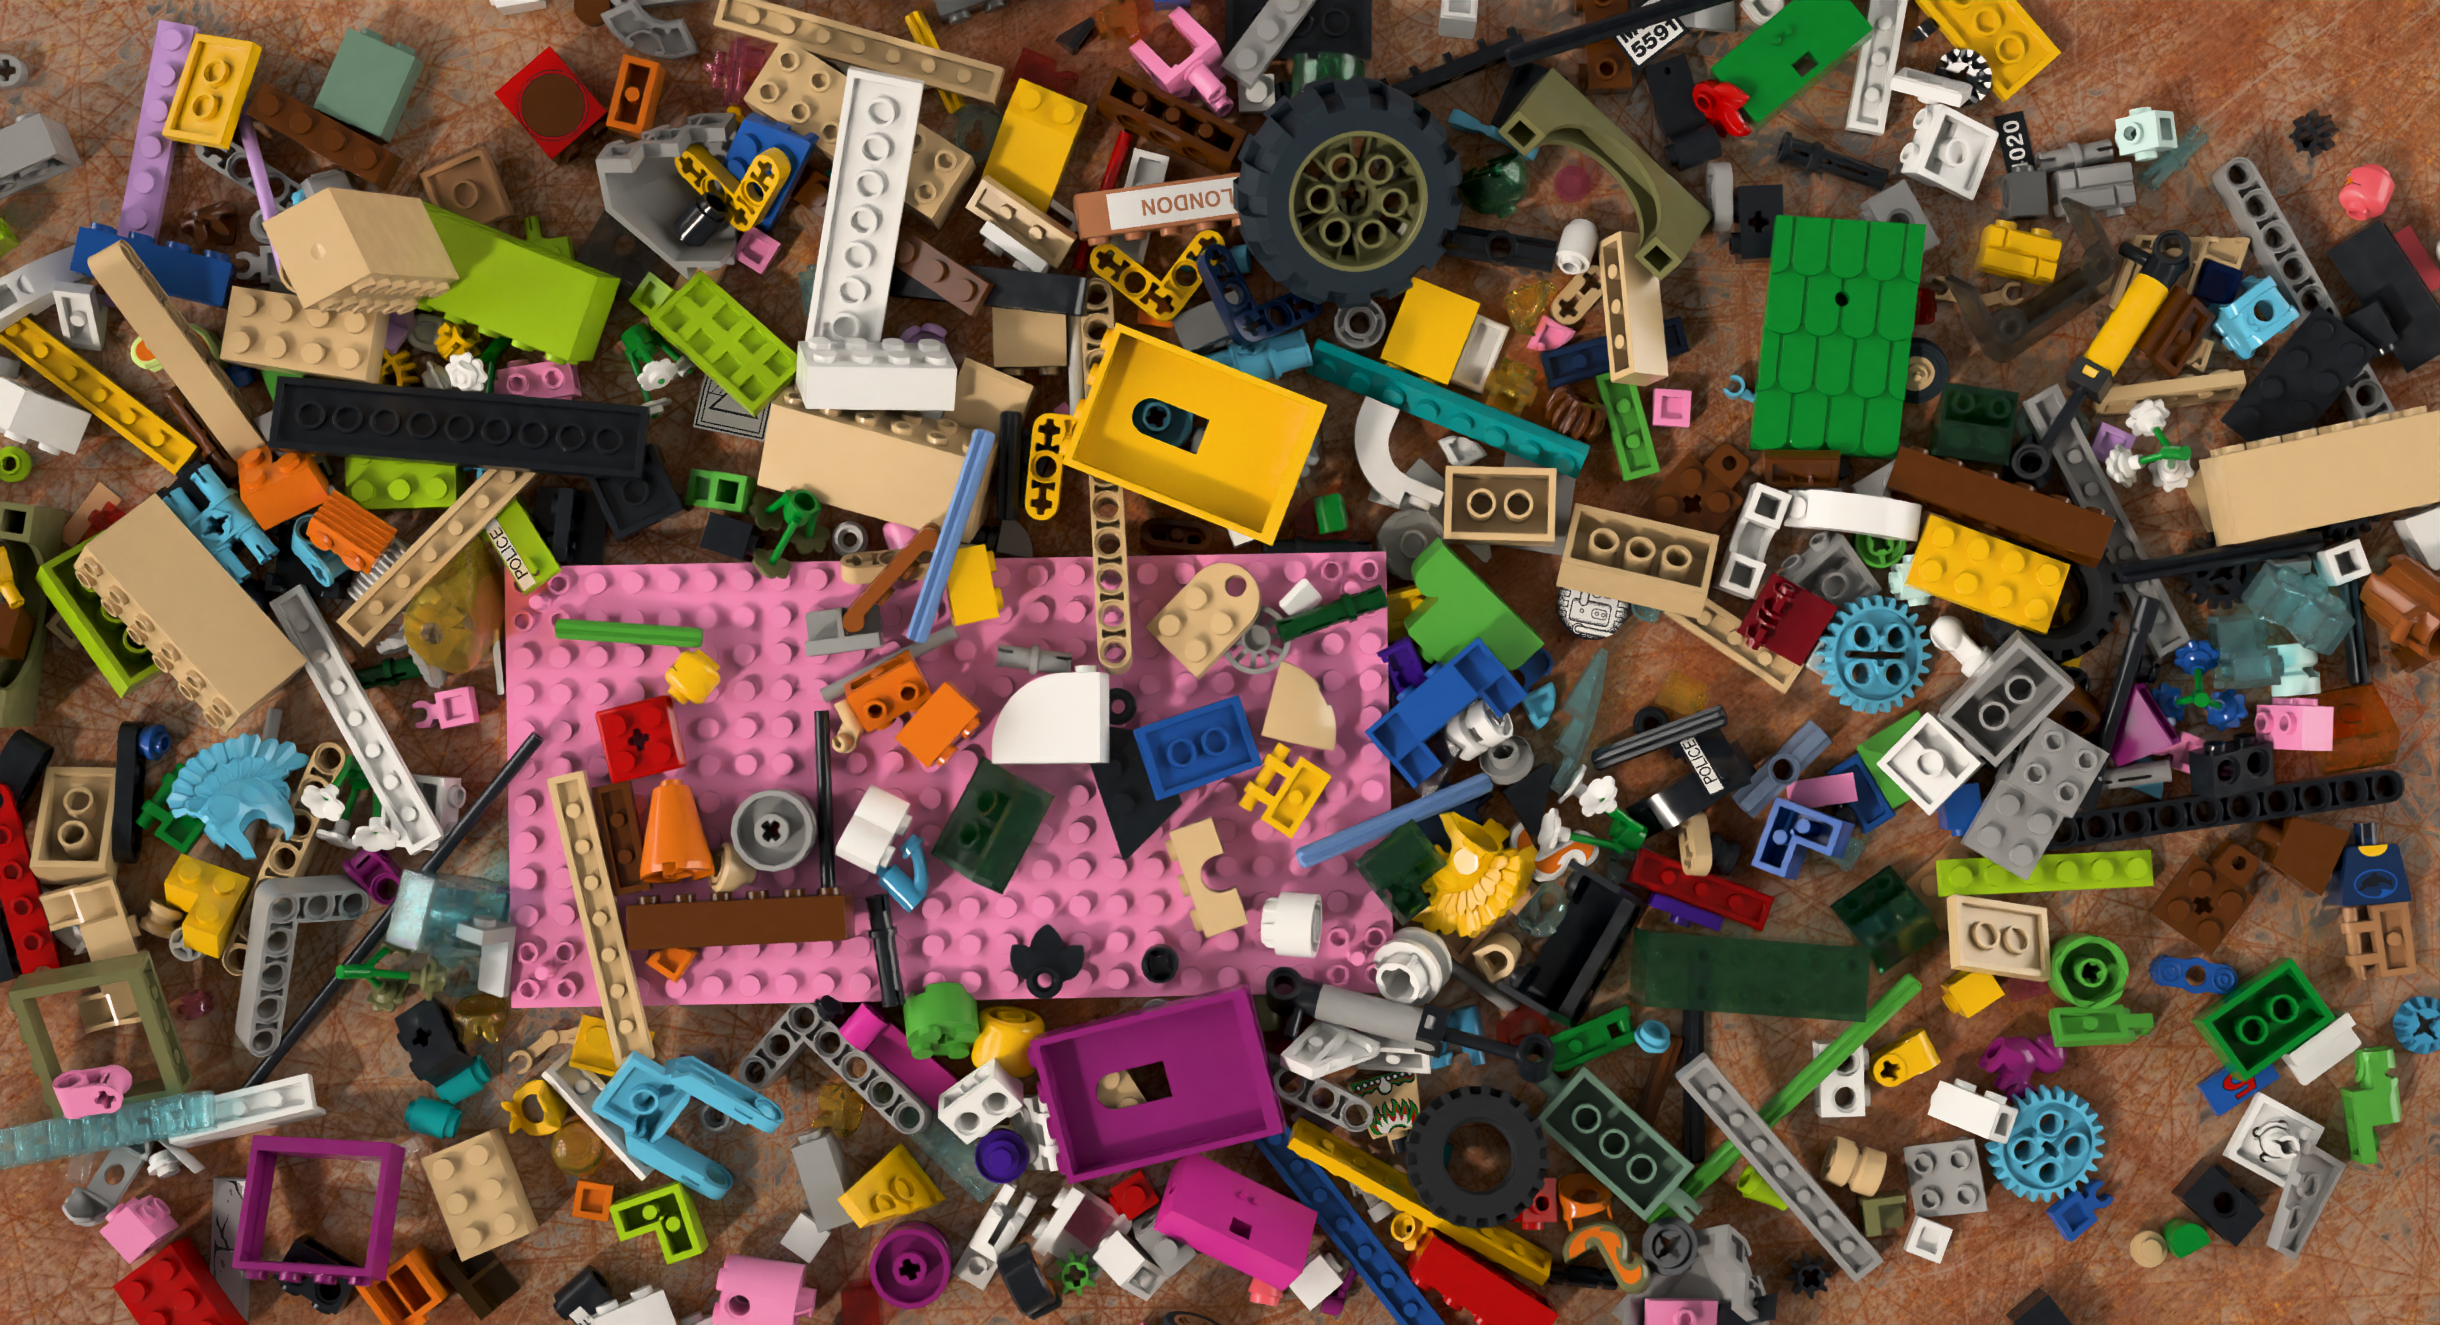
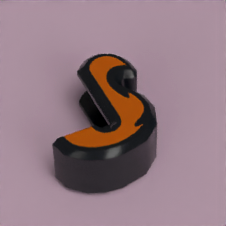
M1024 1242L998 1256L997 1265L1012 1300L1023 1315L1028 1316L1029 1319L1036 1320L1062 1306L1063 1299L1055 1281L1051 1277L1044 1276L1030 1243Z

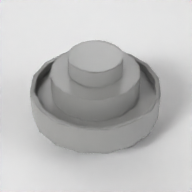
M1512 734L1511 737L1494 747H1488L1487 751L1480 754L1479 762L1483 774L1486 773L1491 778V782L1499 785H1509L1520 781L1528 775L1533 767L1534 756L1530 744L1523 737Z

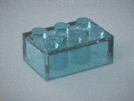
M403 869L385 941L417 953L481 958L482 946L456 937L457 922L473 920L475 915H490L496 917L497 920L505 922L510 905V887L481 877Z

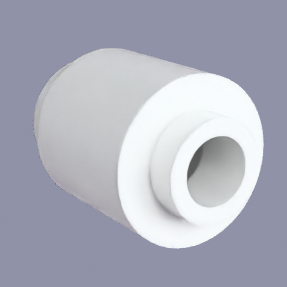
M1574 219L1564 228L1554 257L1555 263L1563 272L1575 275L1584 273L1589 269L1599 240L1596 226L1585 219Z

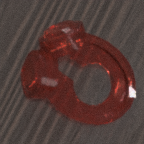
M1527 1005L1520 1006L1511 1011L1503 1021L1498 1020L1496 1040L1518 1046L1527 1035L1521 1034L1516 1038H1510V1034L1517 1031L1520 1023L1526 1018H1535L1538 1021V1028L1534 1033L1545 1036L1549 1029V1019Z

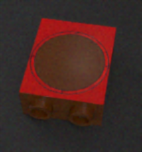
M550 46L494 93L557 165L563 162L568 164L576 159L582 152L580 147L590 138L593 140L598 139L609 129L606 126L609 112L602 107L570 70L564 60Z

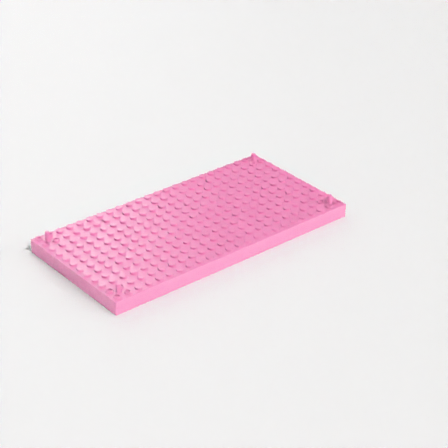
M1386 552L1128 556L1133 662L1130 669L1124 674H1109V690L1122 688L1129 691L1136 700L1137 709L1134 717L1128 723L1123 725L1109 723V727L1134 730L1239 695L1261 762L1267 752L1271 754L1278 742L1291 750L1283 763L1293 768L1301 756L1332 777L1292 839L1260 819L1268 807L1263 802L1258 801L1252 812L1239 805L1246 793L1244 788L1249 780L1251 782L1254 781L1264 765L1262 763L1261 766L1179 793L1182 804L1125 860L1122 859L1090 763L992 764L994 728L1005 704L1027 683L1042 676L1054 674L1037 671L1035 675L1029 674V670L996 667L999 643L1032 648V645H1040L1039 649L1073 652L1070 673L1075 672V666L1096 665L1098 666V672L1107 673L1101 667L1098 655L1093 557L995 558L997 572L991 573L994 588L1000 587L1002 592L1004 609H998L1000 617L954 626L959 636L958 638L915 658L916 663L930 684L932 695L944 682L952 681L984 710L979 716L983 721L981 726L971 737L965 739L961 736L954 744L959 749L944 766L940 767L936 764L930 768H927L894 738L918 711L913 713L905 712L896 717V721L891 726L883 730L874 729L867 733L864 728L859 744L852 752L838 753L832 746V739L834 736H837L842 720L834 705L846 699V696L843 694L826 703L820 693V689L915 642L908 639L906 634L925 579L897 581L892 584L891 587L896 591L880 607L885 647L809 657L806 656L805 641H808L806 613L836 609L838 607H849L869 585L844 582L841 578L840 561L790 562L792 567L786 579L779 577L774 579L767 578L752 563L560 566L562 569L560 573L527 596L523 594L508 568L504 567L507 762L531 732L539 734L544 739L543 743L508 784L510 924L516 926L511 969V1008L602 1006L547 779L586 769L595 806L592 788L613 784L595 713L662 695L671 696L667 692L671 686L665 679L666 671L682 652L691 651L694 653L697 649L705 653L720 666L717 672L720 675L721 681L705 702L699 705L689 700L685 705H682L671 696L687 766L631 780L643 841H645L653 789L660 787V782L668 779L682 780V785L690 786L712 858L716 849L724 842L733 844L731 836L733 816L740 804L754 793L775 788L794 790L807 798L816 810L818 817L814 711L829 710L836 886H841L842 893L853 892L855 937L839 941L690 947L699 952L678 983H674L645 963L654 953L661 949L630 950L643 1006L814 1003L815 999L821 1000L826 995L839 1002L882 1001L873 939L868 937V930L871 927L865 897H874L873 895L887 892L877 883L880 877L876 873L873 874L835 855L837 844L870 784L910 803L908 815L912 816L913 819L905 835L902 837L897 834L891 846L895 847L896 850L888 865L892 867L896 864L913 880L914 868L912 858L909 856L905 860L899 848L913 834L919 838L922 836L925 839L921 847L929 873L926 897L908 913L889 894L892 921L898 930L895 940L904 998L914 990L915 996L924 993L925 986L929 984L953 982L962 984L966 992L973 995L974 1000L1040 999L1028 990L1026 979L1013 970L1010 962V952L1014 944L1030 947L1035 933L1046 924L1051 925L1058 932L1064 947L1082 945L1085 953L1084 962L1078 975L1064 981L1059 993L1052 998L1195 996L1249 982L1252 995H1266V979L1270 972L1279 967H1290L1296 970L1301 977L1353 991L1380 993L1376 984L1378 970L1375 967L1378 964L1373 963L1375 953L1385 942L1393 940L1391 833L1308 868L1299 865L1295 852L1300 847L1391 810L1390 760L1365 733L1368 728L1389 712L1388 662L1383 663L1381 657H1378L1377 652L1388 647L1387 607L1359 616L1355 622L1349 623V621L1338 623L1317 632L1295 638L1290 642V648L1284 661L1301 668L1312 676L1320 685L1318 690L1324 697L1327 705L1331 704L1336 721L1334 751L1261 736L1279 666L1264 674H1248L1235 668L1223 655L1198 680L1145 627L1197 573L1205 567L1216 563H1232L1245 569L1259 586L1262 600L1261 605L1275 610L1283 619L1290 616L1279 606V602L1302 578H1306L1322 596V601L1316 607L1338 600L1342 594L1349 593V595L1379 584L1387 599ZM926 559L922 561L931 562V559ZM1111 575L1103 580L1102 586L1107 590H1115L1120 587L1122 580L1117 576ZM1242 578L1232 579L1227 586L1228 594L1233 597L1242 595L1246 590V581ZM944 589L929 635L952 624L946 589ZM1109 612L1104 618V623L1111 627L1118 626L1124 620V616L1119 612ZM1262 612L1260 626L1264 627L1273 617L1268 613ZM558 619L695 627L703 629V644L700 648L558 639L555 636V624ZM1276 624L1268 630L1269 634L1278 633ZM1280 638L1272 639L1270 644L1281 649L1284 647ZM1241 645L1231 647L1229 651L1235 659L1244 648ZM1112 648L1107 652L1105 658L1111 663H1119L1125 658L1126 653L1121 648ZM1270 649L1265 651L1272 663L1280 656L1279 653ZM1247 653L1239 663L1250 668L1251 654ZM1257 654L1255 669L1267 667L1261 654ZM1116 700L1112 704V710L1116 714L1122 713L1125 709V704L1122 700ZM638 729L637 736L633 738V742L635 745H640L643 750L645 749L644 743L650 741L649 735L642 734L640 729ZM1277 772L1265 791L1275 796L1286 777ZM1212 816L1224 853L1209 858L1203 864L1201 869L1202 879L1208 887L1214 890H1226L1236 886L1248 918V924L1206 938L1203 930L1196 932L1190 915V911L1196 909L1191 895L1187 897L1183 895L1177 876L1183 874L1179 860L1171 861L1165 841L1171 839L1169 834L1171 830ZM779 822L771 826V832L775 836L781 835L778 832L781 826ZM819 836L818 842L810 856L798 865L776 872L756 869L753 883L751 885L744 884L738 890L733 891V898H746V891L769 890V896H783L782 890L790 888H805V895L817 894V889L821 887ZM691 876L680 879V883H652L653 889L616 896L626 938V906L638 903V896L660 895V902L674 901V895L696 893V900L710 899V893H713V890L710 887L709 878L692 881ZM1282 891L1320 894L1322 900V928L1319 948L1315 958L1276 955L1274 948H1268L1262 943L1261 920L1263 907L1267 899L1270 897L1279 898ZM1155 944L1171 946L1179 957V967L1176 975L1165 983H1154L1148 980L1141 968L1146 950ZM1042 973L1038 977V982L1041 986L1047 987L1051 985L1052 978L1049 974ZM1280 984L1276 987L1275 991L1279 994H1290L1293 992V988L1288 984Z

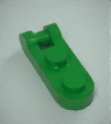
M1622 1004L1603 1014L1583 1021L1572 1028L1569 1027L1548 1036L1555 1047L1552 1071H1566L1636 1042L1634 1033L1637 1027H1633L1629 1017L1632 1015L1629 1005ZM1616 1022L1620 1033L1611 1037L1607 1026Z

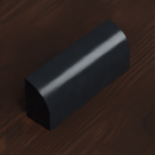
M2381 216L2358 229L2327 251V254L2361 305L2376 297L2380 298L2400 334L2399 340L2394 342L2396 348L2392 351L2407 374L2440 355V304Z

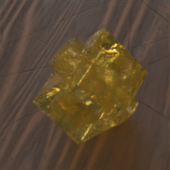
M1503 357L1498 370L1491 368L1483 388L1489 390L1485 405L1519 418L1524 406L1531 407L1539 387L1533 385L1537 370L1527 367L1521 362Z

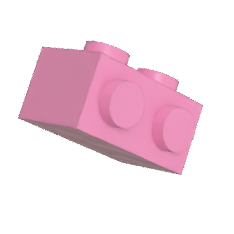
M2272 698V705L2257 704L2254 721L2256 738L2272 742V749L2332 751L2334 707L2318 706V699Z
M150 1194L140 1200L133 1197L126 1204H119L105 1217L109 1223L99 1232L131 1264L153 1252L180 1225L169 1215L171 1211L167 1204Z

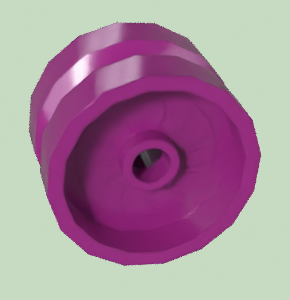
M920 1220L901 1222L890 1228L874 1249L869 1266L871 1282L879 1296L892 1306L904 1309L922 1308L937 1300L946 1288L954 1266L953 1248L945 1233L933 1224ZM907 1259H910L912 1264L919 1263L920 1266L917 1268L909 1267Z

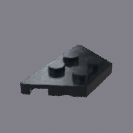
M1109 727L1110 763H1090L1122 859L1125 860L1182 804L1179 794L1156 801L1133 730Z

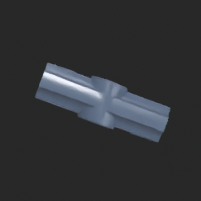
M1808 720L1775 753L1765 758L1763 764L1750 776L1752 784L1734 791L1730 796L1751 818L1756 817L1785 787L1794 783L1800 773L1832 741L1820 727L1811 720ZM1779 759H1784L1789 765V772L1783 779H1778L1773 774V765Z

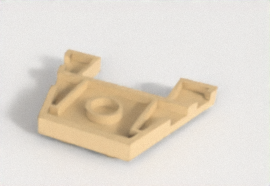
M2136 235L2132 237L2130 243L2151 254L2155 239L2159 235ZM2189 237L2193 262L2186 273L2180 275L2174 286L2184 287L2191 296L2203 260L2235 272L2240 270L2251 239L2247 237ZM2171 248L2164 253V256L2176 258L2183 251L2178 248ZM2127 258L2124 259L2109 302V306L2112 309H2115L2142 268L2141 265ZM2202 338L2185 365L2195 373H2204L2215 342Z

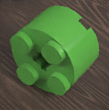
M2072 933L2062 937L2051 947L2052 979L2047 980V984L2058 998L2081 1008L2101 1009L2113 1004L2121 997L2129 974V966L2124 953L2116 944L2093 934ZM2085 964L2091 965V968L2087 970V978L2081 974L2084 971L2083 966Z
M953 982L933 983L925 986L924 993L915 996L914 990L906 995V1004H903L907 1045L912 1052L913 1058L922 1060L932 1056L948 1055L951 1059H962L970 1054L969 1048L973 1047L975 1040L980 1036L977 1002L972 994L966 992L962 984Z

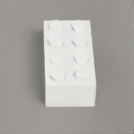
M811 337L808 341H798L796 384L806 409L954 411L957 367L945 344L938 340L921 339L919 343H904L901 339L886 338L882 342H868L863 338L852 337L847 338L845 342H831L828 338Z

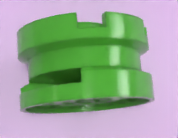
M1852 533L1850 537L1851 547L1865 566L1870 569H1880L1894 565L1902 558L1906 549V541L1888 540Z

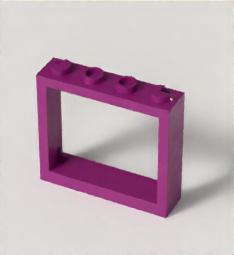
M253 1135L231 1268L246 1272L245 1278L252 1280H267L268 1274L279 1275L280 1281L301 1283L302 1276L314 1277V1283L336 1285L337 1278L349 1279L348 1285L371 1287L372 1281H386L406 1148L391 1142ZM277 1156L381 1162L365 1267L260 1260Z

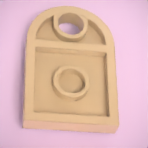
M1232 563L1212 564L1197 573L1145 628L1199 680L1256 621L1262 602L1259 586L1254 578L1238 565ZM1234 578H1242L1246 581L1245 592L1237 597L1230 596L1227 592L1228 583Z

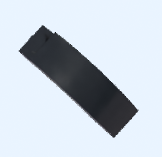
M1738 740L1730 744L1731 748L1750 777L1757 770ZM1691 769L1666 786L1630 804L1625 810L1632 819L1647 827V835L1645 837L1647 839L1663 830L1667 831L1682 823L1722 797L1710 801Z

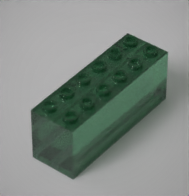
M1634 927L1629 1000L1644 1007L1866 1022L1871 948L1849 942Z

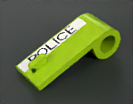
M517 495L479 534L487 543L491 541L519 588L527 596L560 573L562 569L532 523L534 517L522 498Z

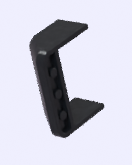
M1573 859L1570 860L1568 866L1575 870L1569 875L1564 885V889L1567 890L1566 898L1570 902L1534 964L1529 962L1524 966L1519 965L1513 971L1509 984L1500 981L1497 988L1545 1017L1570 1028L1577 1025L1585 1014L1639 921L1645 906V902Z

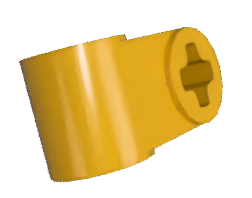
M1918 1028L1872 1053L1869 1056V1069L1866 1070V1073L1876 1083L1886 1087H1894L1915 1075L1934 1068L1941 1060L1924 1028ZM1884 1062L1891 1064L1887 1068L1889 1073L1887 1076L1880 1074L1884 1070Z

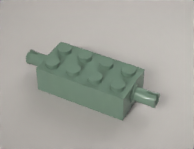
M1537 1058L1534 1062H1541V1059ZM1580 1064L1567 1079H1560L1552 1071L1546 1080L1533 1083L1547 1095L1546 1103L1534 1115L1535 1119L1538 1118L1540 1120L1541 1127L1644 1221L1662 1203H1666L1687 1224L1691 1223L1695 1218L1684 1206L1691 1209L1697 1216L1699 1215L1703 1206L1698 1204L1679 1186L1680 1182L1694 1168L1692 1162L1584 1064Z

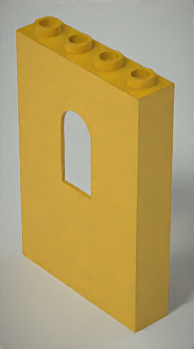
M1116 323L1114 330L1107 328L1100 345V349L1105 350L1100 365L1097 363L1093 364L1086 384L1092 386L1087 400L1080 398L1073 415V419L1078 421L1073 435L1066 434L1059 454L1065 456L1062 464L1273 546L1328 405L1122 324ZM1154 398L1209 419L1197 454L1139 432L1134 426L1132 419L1133 410L1136 405L1144 399Z

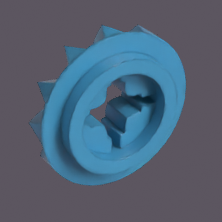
M2415 996L2406 1000L2397 1009L2393 1020V1029L2398 1042L2404 1048L2414 1053L2427 1055L2440 1050V1001L2438 999L2428 996ZM2417 1015L2427 1020L2434 1018L2429 1024L2431 1035L2422 1031L2415 1033L2420 1026Z

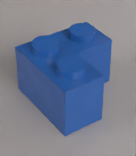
M1775 797L1751 866L1783 878L1797 880L1808 848L1843 859L1855 824L1789 799Z

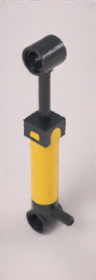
M2176 229L2162 232L2155 239L2151 254L2127 241L2120 245L2118 253L2141 265L2142 268L2084 356L2079 355L2066 374L2065 378L2068 388L2074 391L2038 445H2024L2014 453L2012 467L2018 482H2023L2036 489H2040L2051 480L2053 472L2050 461L2052 456L2050 453L2086 398L2098 404L2102 403L2114 384L2113 377L2180 275L2186 273L2193 262L2191 241L2184 232ZM2171 248H2178L2183 251L2176 258L2164 256V253ZM2030 461H2038L2042 464L2037 472L2027 473L2023 471L2024 466Z

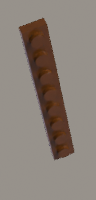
M807 162L790 197L824 218L831 177ZM901 223L894 265L970 316H977L994 284Z

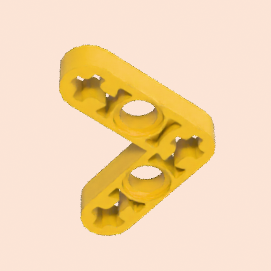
M690 144L681 157H675V165L678 172L701 195L705 192L717 195L727 206L728 212L725 215V219L736 229L743 232L749 231L763 221L791 171L788 157L783 151L774 147L765 150L754 158L741 183L700 144ZM771 168L772 174L768 175L766 172ZM714 180H717L722 185L724 195L717 190ZM753 182L761 187L764 198L757 194Z
M1213 230L1200 232L1162 281L1112 244L1096 246L1090 254V266L1096 275L1107 281L1109 285L1159 322H1168L1179 314L1203 282L1197 269V262L1187 259L1188 254L1192 252L1195 258L1202 250V246L1199 244L1201 239L1208 241L1212 237L1217 241L1216 244L1225 246L1223 237ZM1109 251L1113 252L1112 261L1120 268L1123 261L1130 265L1121 273L1118 282L1111 279L1116 274L1113 269L1108 266L1103 270L1099 269L1100 260L1096 257L1099 252L1102 254H1107ZM1218 259L1210 260L1212 266L1217 264ZM1190 266L1196 271L1197 280L1193 285L1186 287L1177 282L1176 272L1180 267ZM1137 272L1143 275L1146 286L1141 292L1131 293L1125 288L1124 280L1128 274ZM1152 283L1159 287L1154 292L1155 295L1161 299L1166 298V296L1173 299L1170 305L1174 310L1171 314L1166 311L1161 315L1156 312L1158 305L1150 298L1147 305L1140 301V299L1148 294Z
M1045 413L1034 422L1025 495V509L1033 519L1040 521L1049 520L1058 512L1064 469L1062 462L1065 457L1049 450L1037 452L1038 443L1046 446V434L1040 432V427L1046 426L1048 420H1054V426L1060 428V434L1053 435L1051 446H1059L1060 451L1066 434L1073 435L1078 423L1077 420L1073 419V415ZM1043 456L1052 457L1056 462V472L1049 478L1041 477L1036 471V463ZM1034 480L1044 484L1055 482L1054 491L1048 488L1046 490V500L1052 501V508L1045 509L1044 515L1038 514V508L1032 507L1033 499H1039L1041 493L1040 487L1033 489Z

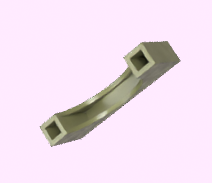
M1553 67L1529 90L1498 131L1524 156L1539 146L1563 145L1585 153L1606 168L1625 190L1637 215L1640 238L1634 257L1660 281L1685 259L1713 216L1710 211Z
M0 501V542L7 551L15 581L14 585L24 598V609L36 620L24 660L0 658V727L34 726L48 628L45 625L50 621L52 602L35 580V576L41 565L60 555L66 510Z

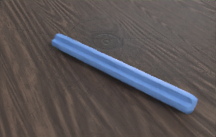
M982 428L974 430L906 634L908 639L917 643H925L928 640L995 440L994 433Z
M1480 773L1300 847L1295 852L1298 863L1301 867H1311L1487 794L1493 790L1491 778L1486 773Z

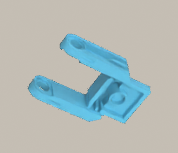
M633 1050L595 1099L592 1111L624 1128L625 1142L629 1155L710 1199H722L734 1183L730 1172L719 1163L664 1133L688 1104L691 1095L744 1125L749 1123L761 1131L772 1134L784 1121L783 1111L772 1100L694 1056L668 1059L661 1066Z

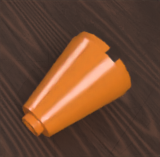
M680 779L661 781L660 787L654 788L652 792L640 865V878H644V882L674 884L680 883L682 878L691 876L692 881H698L715 875V864L690 786L682 785V780Z

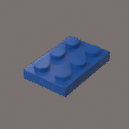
M1239 695L1133 730L1156 801L1262 765Z

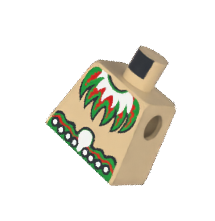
M1379 1071L1346 1081L1348 1089L1368 1100L1373 1108L1372 1123L1367 1128L1372 1139L1387 1136L1392 1154L1406 1152L1408 1129L1413 1127L1414 1120L1421 1113L1416 1073ZM1356 1104L1363 1121H1365L1367 1118L1366 1109L1362 1105Z

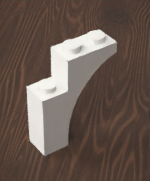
M646 1285L630 1293L632 1298L618 1304L617 1299L605 1302L596 1307V1314L589 1316L591 1325H677L664 1290L660 1288L652 1289L651 1285ZM701 1311L694 1312L680 1319L682 1325H714L712 1324V1316L709 1314L702 1316Z

